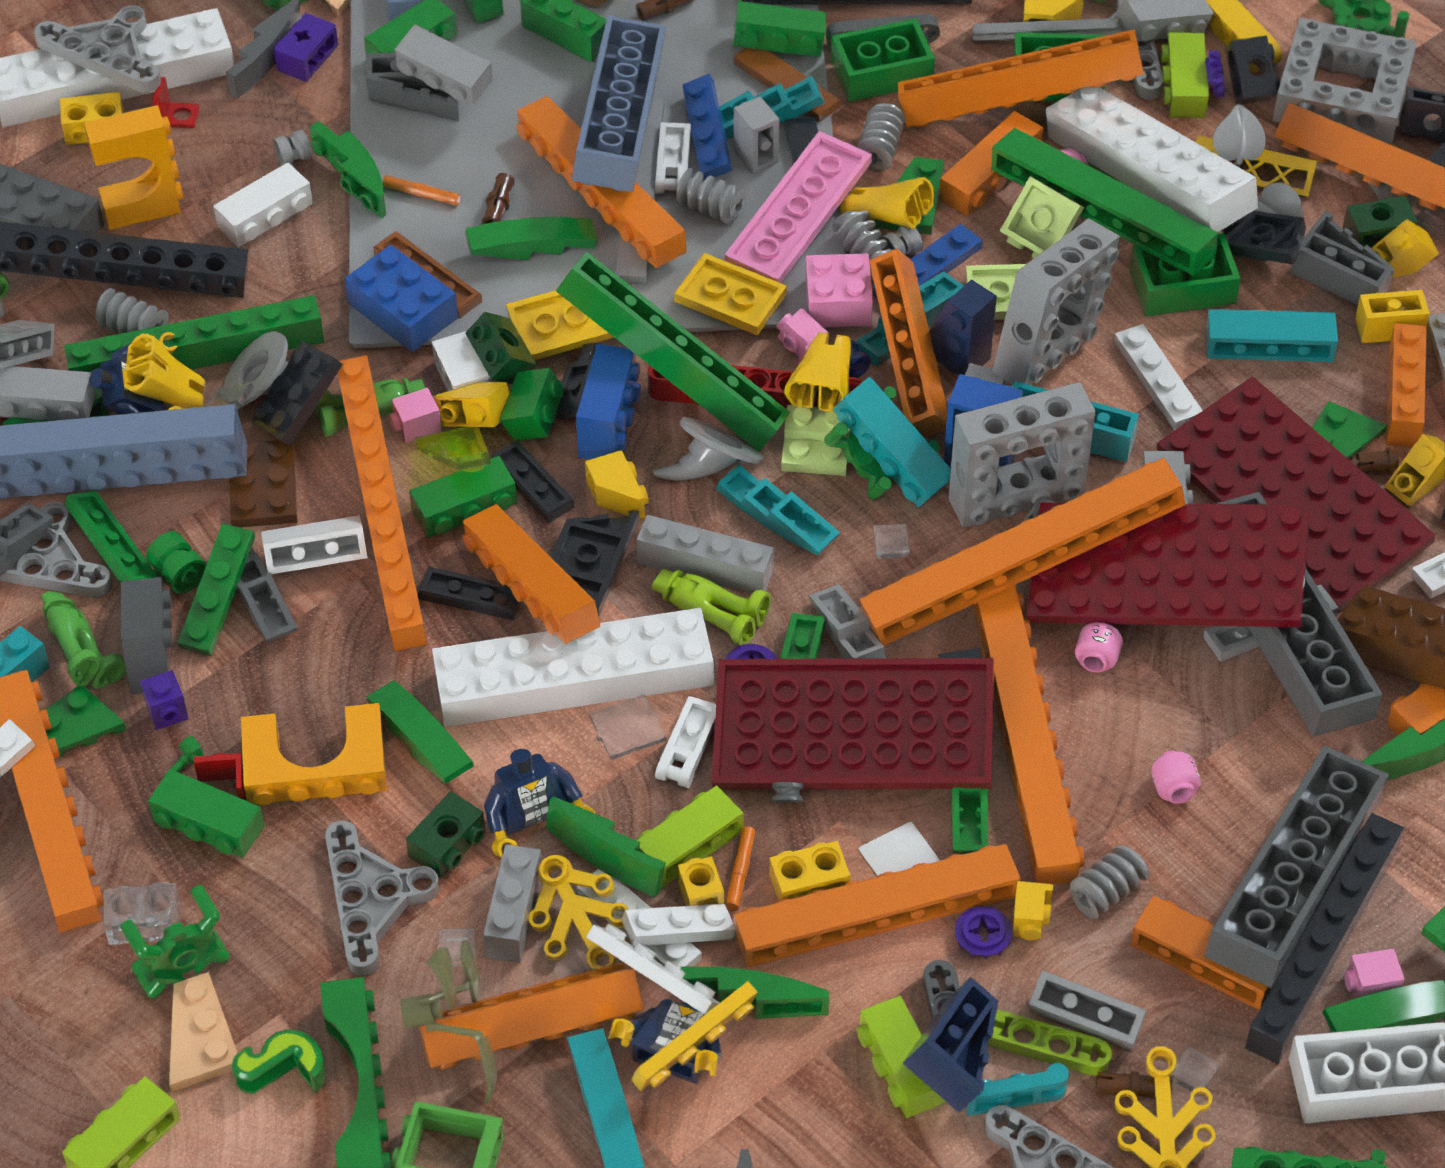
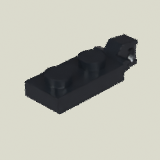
M595 343L583 344L578 360L568 363L561 382L564 390L555 414L556 419L576 417L596 349Z

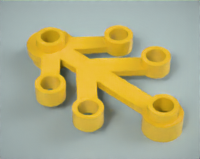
M561 855L546 857L540 863L537 871L538 879L543 887L535 909L528 916V921L537 932L548 930L552 924V919L548 912L556 892L559 893L563 903L551 938L544 944V951L547 957L555 962L561 961L566 957L567 946L565 941L572 921H574L589 949L586 959L591 970L604 967L597 965L598 960L602 957L609 958V962L605 966L617 963L616 956L586 937L592 928L586 913L607 918L614 926L623 927L622 918L615 919L613 915L618 910H629L628 907L621 902L610 904L575 895L570 885L592 888L598 897L607 898L615 890L612 878L605 873L595 875L572 868L570 861ZM554 870H562V874L559 877H550ZM600 882H609V886L606 889H597ZM540 915L546 916V920L542 924L534 923L536 917ZM554 945L562 946L560 952L556 954L550 953V949Z
M1164 1046L1153 1048L1148 1053L1146 1059V1070L1154 1077L1157 1118L1138 1102L1136 1095L1132 1091H1120L1116 1095L1114 1102L1118 1113L1130 1115L1159 1140L1160 1154L1140 1139L1138 1130L1131 1126L1124 1127L1119 1131L1117 1144L1123 1151L1135 1153L1151 1168H1187V1165L1202 1149L1210 1148L1213 1145L1216 1137L1215 1130L1208 1124L1196 1126L1192 1139L1177 1154L1175 1151V1139L1198 1113L1206 1112L1211 1107L1213 1098L1208 1089L1198 1087L1191 1092L1189 1101L1173 1117L1169 1076L1173 1074L1177 1060L1174 1052ZM1157 1060H1162L1167 1064V1068L1162 1071L1157 1070L1153 1063ZM1196 1095H1204L1208 1102L1205 1105H1198L1195 1103L1194 1097ZM1127 1097L1132 1100L1133 1105L1129 1108H1124L1120 1105L1119 1100ZM1206 1131L1210 1134L1211 1139L1207 1142H1202L1198 1139L1197 1133ZM1124 1134H1132L1136 1141L1131 1145L1126 1144L1122 1141V1136Z

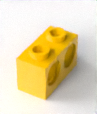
M120 92L60 98L61 125L66 145L88 143L84 122L124 113Z
M838 841L830 843L820 842L812 845L810 848L794 852L784 851L774 857H770L769 877L777 900L784 898L794 899L809 895L815 890H829L850 882L851 875ZM827 867L830 870H822L820 868ZM787 876H795V877H797V878H795V879H789V878H786V877H787Z

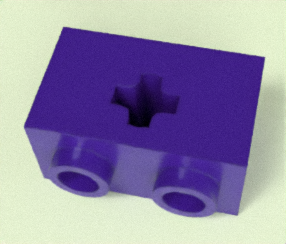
M305 13L298 22L292 25L286 36L279 40L274 47L273 54L277 71L307 82L338 47L336 24Z

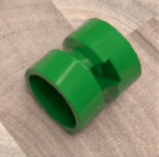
M170 531L160 535L151 543L146 552L148 563L159 575H162L163 580L175 593H187L200 584L207 563L195 550H192L190 544L179 532Z

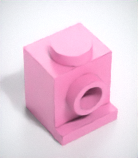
M803 308L798 310L793 316L790 313L786 314L776 326L780 330L778 338L782 341L784 347L799 357L796 361L798 364L802 361L808 346L818 332L828 333Z

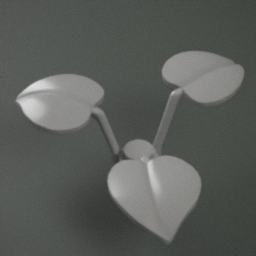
M1240 104L1235 105L1232 111L1219 123L1213 136V146L1218 155L1228 161L1237 159L1235 163H1232L1237 167L1242 164L1243 159L1255 160L1260 157L1266 142L1264 130L1258 119ZM1272 183L1263 189L1261 197L1257 196L1258 208L1254 211L1304 218L1301 201L1297 192L1285 183Z

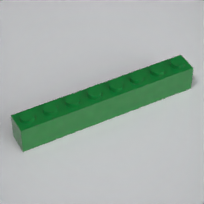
M1015 127L992 146L991 170L1023 187L1029 177L1037 179L1083 206L1084 209L1080 217L1086 220L1088 218L1116 233L1120 238L1192 276L1198 273L1215 257L1218 232Z
M585 252L557 288V293L757 451H761L791 413L589 252Z
M312 295L64 345L69 371L92 373L94 369H99L102 363L110 360L112 353L127 344H131L140 334H149L159 340L162 334L171 332L175 334L174 338L163 340L166 347L177 346L171 355L193 370L235 361L253 340L268 332L276 331L284 335L288 343V350L297 349L302 341L311 346L325 342L316 297Z

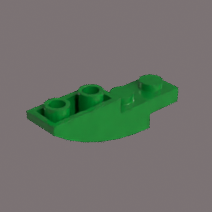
M320 121L310 126V145L313 151L318 156H323L327 159L334 169L341 173L340 183L344 191L358 198L367 210L374 211L381 218L386 216L383 182L375 161L362 143L349 131L337 136Z

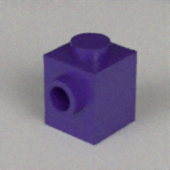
M173 670L140 681L145 705L156 730L188 719L184 696Z

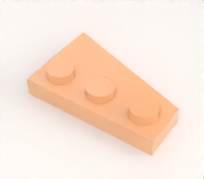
M209 972L174 983L169 1079L171 1092L233 1071L232 1061L237 1054V1050Z

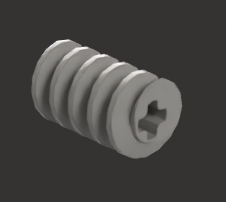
M877 104L867 114L857 148L872 154V163L868 167L870 170L885 171L892 165V159L895 156V150L900 140V133L905 123L903 112L892 104Z
M688 168L678 183L676 195L678 204L681 206L688 205L691 210H699L703 215L709 214L713 219L720 218L726 224L733 222L744 206L747 195L746 189L741 188L738 194L735 195L736 186L734 184H730L725 191L724 180H719L713 186V176H708L703 182V172L698 171L692 178V168Z
M852 210L837 217L832 224V229L834 232H837L839 240L844 242L843 246L850 254H869V260L892 250H885L888 242L884 239L879 240L882 233L880 230H873L876 225L873 220L866 221L869 217L868 211L857 212Z
M109 288L99 298L96 307V320L101 327L109 328L113 332L122 334L167 325L169 313L166 310L158 312V308L154 305L148 307L145 301L137 303L135 297L129 296L127 298L125 293L118 292L116 294L114 288Z
M1118 845L1111 853L1103 856L1101 861L1094 863L1091 869L1085 870L1081 873L1080 877L1073 879L1070 883V893L1074 903L1084 915L1097 919L1099 917L1097 910L1103 913L1109 909V903L1115 905L1119 902V895L1123 897L1130 893L1129 887L1137 888L1140 885V880L1146 881L1150 878V872L1144 860L1135 851L1124 845Z

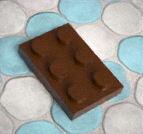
M281 440L248 442L247 476L229 478L231 526L241 528L298 523L294 441L291 446Z

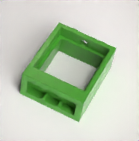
M415 1101L411 1115L406 1114L401 1130L404 1140L401 1148H395L391 1168H423L414 1166L424 1129L481 1140L473 1168H495L504 1139L503 1119Z

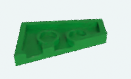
M914 157L896 182L925 177L933 186V207L927 215H921V222L915 227L921 234L932 235L939 197L940 178L943 176L944 160ZM871 219L876 224L874 228L898 231V228L901 227L890 222Z
M1328 401L1315 422L1313 429L1345 457L1350 459L1356 453L1362 452L1367 448V445L1375 438L1385 434L1388 425Z
M85 686L75 687L46 709L52 729L46 730L47 738L55 737L60 757L64 755L66 750L84 744L85 747L97 742L96 738L114 732L116 735L126 731L125 722Z

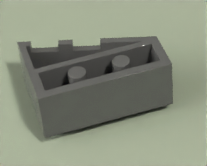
M366 53V83L370 100L459 121V101L438 88L429 87L424 81L414 76H407L397 68L395 53Z
M1326 210L1303 238L1296 262L1292 265L1291 273L1356 305L1359 303L1361 294L1389 292L1394 268L1368 245L1363 247L1352 238L1353 233L1347 227L1342 229L1332 220L1333 215Z
M161 577L121 582V644L131 695L143 693L140 684L141 680L171 670L169 648H173L171 634L172 617L170 611L172 609L170 589H163Z

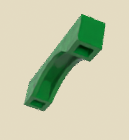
M364 977L320 982L326 1032L342 1046L351 1058L359 1077L358 1097L354 1113L346 1130L335 1144L337 1168H391L390 1152L383 1153L382 1142L389 1141L387 1120H379L378 1110L385 1108L383 1086L376 1087L375 1076H382L380 1053L373 1054L372 1044L379 1043L376 1021L370 1022L369 1012H376L373 990L366 991Z

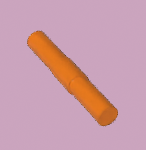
M385 175L383 178V187L455 206H458L460 203L461 195L388 175Z
M749 826L742 828L725 904L726 908L730 911L739 910L756 833V830Z

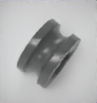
M772 783V789L776 791L775 796H772V802H803V797L799 794L800 790L803 789L802 783Z

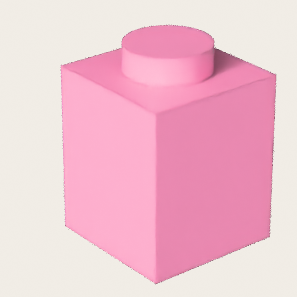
M428 388L392 399L393 413L389 414V419L395 432L400 431L405 443L442 431L439 408Z
M1394 949L1352 955L1348 970L1344 971L1345 986L1348 992L1353 991L1355 999L1403 987L1405 980Z

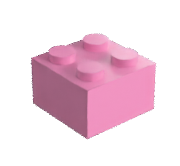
M869 254L806 255L807 313L822 327L871 326L873 298Z

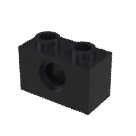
M1267 35L1231 41L1225 47L1235 104L1242 105L1271 100L1278 94L1280 79L1278 74L1274 73L1272 61H1274V48L1271 43H1268ZM1249 64H1254L1259 68V76L1251 74Z
M1407 86L1398 119L1399 132H1404L1405 135L1410 137H1431L1438 142L1445 143V93ZM1430 114H1436L1439 116L1435 120H1428L1425 118Z

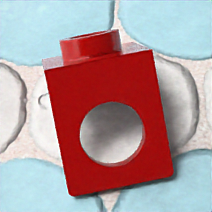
M160 77L161 84L152 95V106L158 105L161 117H168L170 127L195 128L200 105L170 102L166 77ZM179 111L191 113V116L185 120L174 118V115Z
M216 753L209 756L194 757L198 781L236 779L238 798L245 800L241 753Z

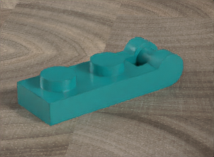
M1054 1063L1048 1067L1046 1072L1029 1075L1017 1073L1009 1078L995 1081L982 1079L985 1082L983 1092L965 1107L967 1116L988 1113L992 1107L998 1105L1018 1108L1058 1101L1066 1094L1069 1071L1063 1064Z

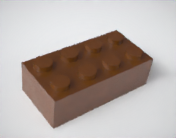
M1363 585L1337 620L1365 666L1445 689V608Z

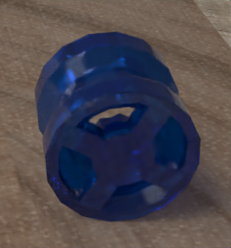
M850 339L849 377L859 378L869 368L871 357L866 352L860 351V346Z

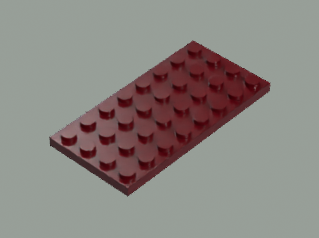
M1253 376L1157 442L1156 451H1183L1184 464L1190 465V481L1214 503L1260 492L1266 504L1309 505L1306 569L1316 586L1321 584L1338 606V613L1347 607L1363 585L1375 587L1435 542L1436 535Z
M1040 502L1039 515L1050 511L1057 505L1065 503ZM1186 504L1031 577L1027 619L1030 623L1089 624L1103 622L1107 624L1302 627L1309 505Z
M994 658L719 659L712 787L717 785L720 789H772V783L796 782L802 783L803 789H952V787L992 789Z

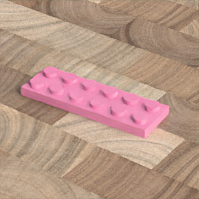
M819 131L725 253V261L782 283L872 163V154Z

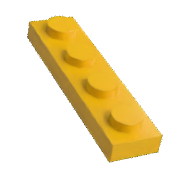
M747 981L638 1067L631 1081L640 1091L650 1084L654 1088L659 1086L670 1076L671 1072L668 1069L677 1062L682 1066L688 1063L699 1051L696 1048L705 1040L711 1044L727 1030L724 1026L733 1018L738 1022L747 1016L754 1008L751 1003L758 993L756 989Z

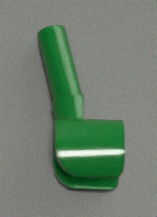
M189 736L180 743L179 749L183 755L171 769L180 772L189 762L194 764V757L204 755L195 737Z

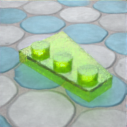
M462 427L415 437L418 451L458 471L476 472L483 469V465L491 464L479 427Z

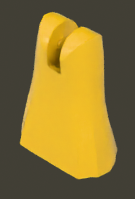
M921 177L886 186L854 187L840 204L839 210L842 214L852 210L857 212L865 210L869 213L868 219L886 221L905 228L914 229L921 222V215H927L933 207V186L929 180Z
M818 332L784 389L786 398L793 406L813 408L819 389L818 409L835 413L833 408L849 394L851 340L848 336L837 335L834 345H828L829 333Z
M140 334L128 346L124 388L129 389L133 393L160 400L182 409L203 407L204 396L201 393L205 390V380L175 359L154 336Z

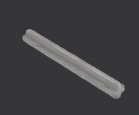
M1116 18L985 23L974 24L972 35L974 41L1014 40L1015 33L1104 34L1106 36L1119 33V22Z

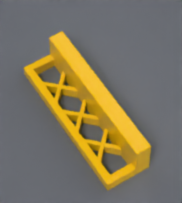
M1197 135V144L1218 155L1213 146V138ZM1263 150L1260 157L1255 160L1244 159L1249 167L1246 172L1253 173L1258 187L1265 188L1281 178L1285 184L1290 186L1285 178L1286 175L1294 170L1308 173L1304 190L1292 188L1298 195L1309 197L1313 177L1318 165L1317 161L1269 150ZM1249 161L1258 162V163L1252 167V165H1251V163H1250ZM1263 164L1272 165L1276 168L1279 176L1269 182L1262 181L1255 169ZM1279 167L1288 170L1282 173Z

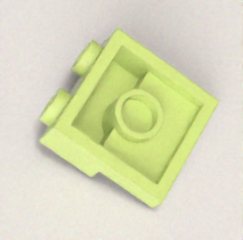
M1029 177L1000 232L1009 236L1006 242L1020 250H1023L1024 246L1033 251L1031 256L1036 258L1071 232L1084 207L1037 179Z
M787 405V410L791 413L785 421L781 471L846 476L847 459L844 449L829 447L824 443L825 436L836 424L840 423L837 414L821 411L818 407L808 409Z

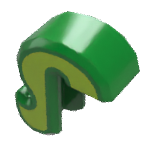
M286 1029L275 1032L266 1039L259 1054H254L252 1047H245L234 1056L232 1061L235 1083L238 1089L245 1093H257L295 1067L315 1093L320 1090L325 1082L326 1070L322 1051L316 1041L303 1031Z

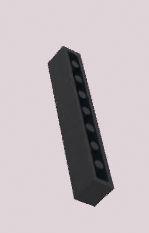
M1370 814L1251 1024L1245 1049L1279 1065L1397 853L1404 830L1403 826L1377 814Z

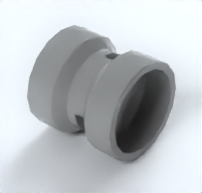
M303 129L293 132L289 137L280 136L273 138L274 149L281 166L286 163L291 165L297 159L303 161L312 158L311 146Z
M901 226L898 228V232H889L880 237V240L884 239L888 242L885 250L897 248L904 255H914L923 249V242L916 228L909 229Z

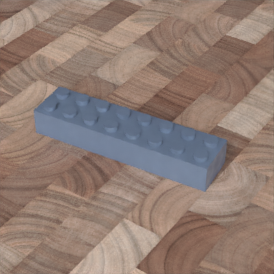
M607 16L576 149L572 181L581 182L585 185L608 187L616 191L633 192L662 54L666 26Z
M230 404L0 426V499L247 476L248 445L236 405Z

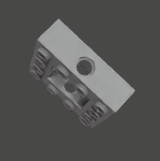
M1299 18L1278 90L1273 121L1280 122L1288 103H1292L1392 145L1417 41ZM1318 68H1323L1333 73L1338 71L1358 75L1359 78L1363 79L1365 77L1376 79L1373 92L1315 81Z
M1088 218L1017 271L992 372L1003 377L1005 381L1012 385L1014 381L1028 385L1034 382L1038 383L1046 372L1051 368H1057L1068 355L1072 356L1086 341L1090 342L1095 337L1098 330V325H1096L1098 315L1102 312L1105 305L1103 300L1104 293L1112 280L1110 271L1119 255V250H1117L1120 239L1119 235Z
M1080 382L955 415L949 501L962 528L981 525L987 521L1005 516H1014L1019 512L1032 509L1037 502L1042 500L1054 502L1073 500L1085 493L1095 409ZM1043 446L1046 455L1034 458L1027 457L1020 462L999 466V458L1003 456L1020 454L1023 451Z

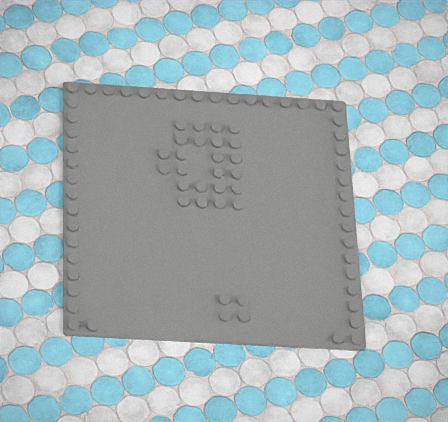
M351 0L350 133L362 143L375 161L382 182L384 176L388 175L461 195L459 205L455 206L383 187L386 216L381 218L374 211L367 210L358 198L350 194L349 274L375 256L373 250L375 245L397 231L482 294V302L462 318L456 319L423 345H432V341L467 331L484 312L509 318L506 304L557 290L567 274L586 251L614 273L616 270L619 231L612 224L608 225L602 215L595 208H591L585 198L577 190L574 191L568 184V181L561 174H557L551 167V164L544 157H540L527 140H522L516 129L518 124L517 110L545 96H548L582 128L598 58L591 63L522 27L520 0H502L504 15L480 23H476L466 9L464 0H439L451 9L456 16L457 35L449 40V42L491 62L492 82L473 106L464 101H459V121L369 99L366 83L364 37L389 22L387 0ZM577 0L570 1L606 19L609 15L641 21L637 15L635 5L646 0H609L599 7H590ZM694 0L675 7L673 12L669 14L663 12L646 21H641L666 26L653 98H664L663 123L690 124L682 84L706 74H710L714 80L719 106L749 90L755 97L770 89L734 64L733 56L744 49V47L733 46L737 3L741 0ZM765 4L819 11L818 4ZM823 49L821 57L770 51L806 77L812 76L818 85L828 91ZM803 113V114H801V115H799V116H797V117H794V118H804V117H811V116H809V115L806 114V113ZM831 114L821 122L816 121L818 132L820 131L833 137ZM785 121L779 123V162L754 173L750 171L734 152V137L726 139L733 170L715 177L713 186L719 180H724L725 191L730 184L736 186L735 195L738 194L741 188L746 189L747 195L744 206L733 222L726 224L720 218L713 219L709 214L703 215L699 210H691L688 205H679L676 197L677 191H665V194H655V201L685 229L687 253L657 269L649 262L647 284H628L688 332L742 330L674 302V293L704 253L725 261V253L793 166L785 130ZM691 131L688 168H692L693 178L699 171ZM499 173H507L513 176L515 184L509 197L511 200L510 207L504 212L502 221L531 217L592 218L598 242L594 249L565 246L561 255L532 252L529 260L470 255L465 230L468 227L482 225L481 220L487 208L486 198L493 190L496 176ZM666 175V178L677 179V176ZM840 205L781 284L787 286V295L762 329L777 328V324L786 314L790 313L793 316L801 308L807 312L805 284L806 255L846 254V249L843 246L844 242L839 240L837 232H834L832 229L835 219L842 215L839 210ZM349 305V345L352 348L403 346Z

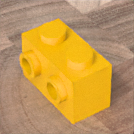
M1423 290L1361 294L1355 322L1361 343L1385 342L1391 339L1394 323L1427 326L1430 313Z

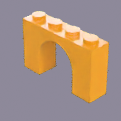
M158 105L84 122L95 166L127 158H144L152 161L149 169L139 177L98 188L109 230L181 213L179 200H183L184 196L180 182H175V179L180 178L176 160L171 161L172 157H176L172 139H167L168 135H172L168 117H161Z
M379 703L345 706L347 734L345 746L334 760L317 767L298 766L282 756L280 753L276 714L241 717L243 777L247 801L258 805H268L273 802H301L312 798H338L342 795L361 793L370 795L380 791H387L383 729Z

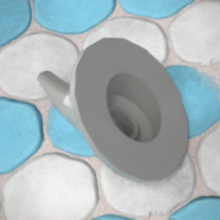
M276 331L265 333L253 340L240 353L224 380L222 391L224 402L241 407L254 401L259 396H267L275 379L281 375L288 364L285 361L288 343L284 335Z
M683 417L679 424L685 431L695 437L688 447L690 452L679 460L680 463L655 469L653 474L657 478L672 481L697 479L716 474L737 461L741 465L745 462L759 464L763 456L748 443L716 426L694 418Z

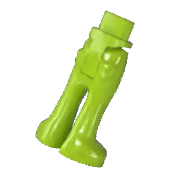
M663 568L652 584V590L662 594L663 600L672 603L680 611L701 608L704 620L727 632L732 642L739 646L749 644L753 639L756 627L760 628L766 619L772 600L771 593L764 590H755L749 598H743L706 578L689 573L684 575L683 571L679 569L672 572ZM712 604L719 605V606H721V607H723V608H725V609H727V610L733 612V613L736 614V615H733V614L724 612V611H722V610L716 608V607L713 606Z

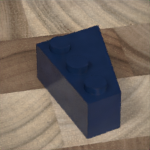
M972 279L946 302L929 330L936 361L944 365L950 372L958 375H965L970 363L983 366L991 359L997 295Z
M971 976L947 998L903 1062L909 1070L959 1113L983 1092L985 1083L982 1081L983 1069L988 1064L989 1054L986 1053L988 1040L993 1036L998 1000Z

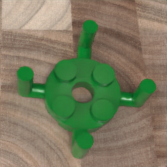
M1318 0L1321 5L1333 10L1331 19L1334 25L1405 38L1409 13L1406 11L1398 12L1395 28L1390 26L1392 6L1385 2V0ZM1356 16H1364L1365 18L1358 19Z
M887 386L883 390L890 400L896 396V390L891 386ZM836 424L825 436L824 443L829 447L844 449L848 463L851 462L857 469L856 473L868 480L867 495L869 499H879L891 487L892 483L889 479L891 477L882 471L880 464L871 453L861 447L858 438L851 430L847 433L848 428L846 424ZM936 440L928 442L936 452L940 449V445Z
M203 885L193 887L190 894L204 917L198 924L184 926L178 922L168 926L163 932L164 937L155 945H147L133 920H126L120 925L125 938L139 958V960L132 963L131 969L150 998H157L168 984L185 980L183 974L194 970L197 974L210 963H225L229 960V952L214 929V926L220 920V913Z

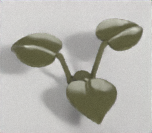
M468 940L462 941L460 952L466 978L462 985L454 987V971L449 950L447 947L440 948L433 953L426 964L436 974L442 991L432 995L426 994L401 999V1015L405 1028L426 1025L427 1032L437 1030L471 1036L476 1040L487 1080V1093L483 1103L486 1104L490 1102L497 1082L496 1061L488 1036L484 1037L481 1031L436 1023V1019L443 1018L442 999L445 998L449 1010L455 1009V994L468 989L472 1002H477L480 999V977L475 965V958Z

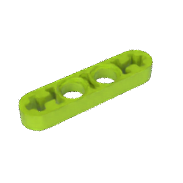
M999 1009L996 1012L993 1036L988 1040L987 1045L1049 1064L1060 1063L1066 1066L1067 1069L1097 1076V1071L1106 1072L1108 1070L1112 1056L1110 1045L1100 1038ZM1005 1025L1009 1026L1007 1037L1002 1036ZM1023 1029L1031 1032L1034 1038L1028 1043H1020L1014 1038L1013 1034ZM1053 1040H1062L1068 1044L1069 1050L1065 1053H1055L1050 1049L1049 1043ZM1076 1046L1080 1047L1078 1058L1074 1057ZM1093 1052L1100 1053L1096 1062L1090 1061V1056Z

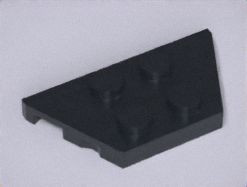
M1253 211L1221 231L1225 234L1232 255L1236 257L1259 259L1260 261H1273L1293 265L1296 262L1306 225L1303 217Z
M628 511V516L610 519L608 514L595 515L591 518L578 517L567 519L551 554V558L595 600L598 617L638 524L639 511Z

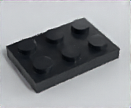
M302 341L300 346L292 353L290 361L281 375L275 379L273 387L265 400L257 407L251 423L291 446L343 364L334 357Z

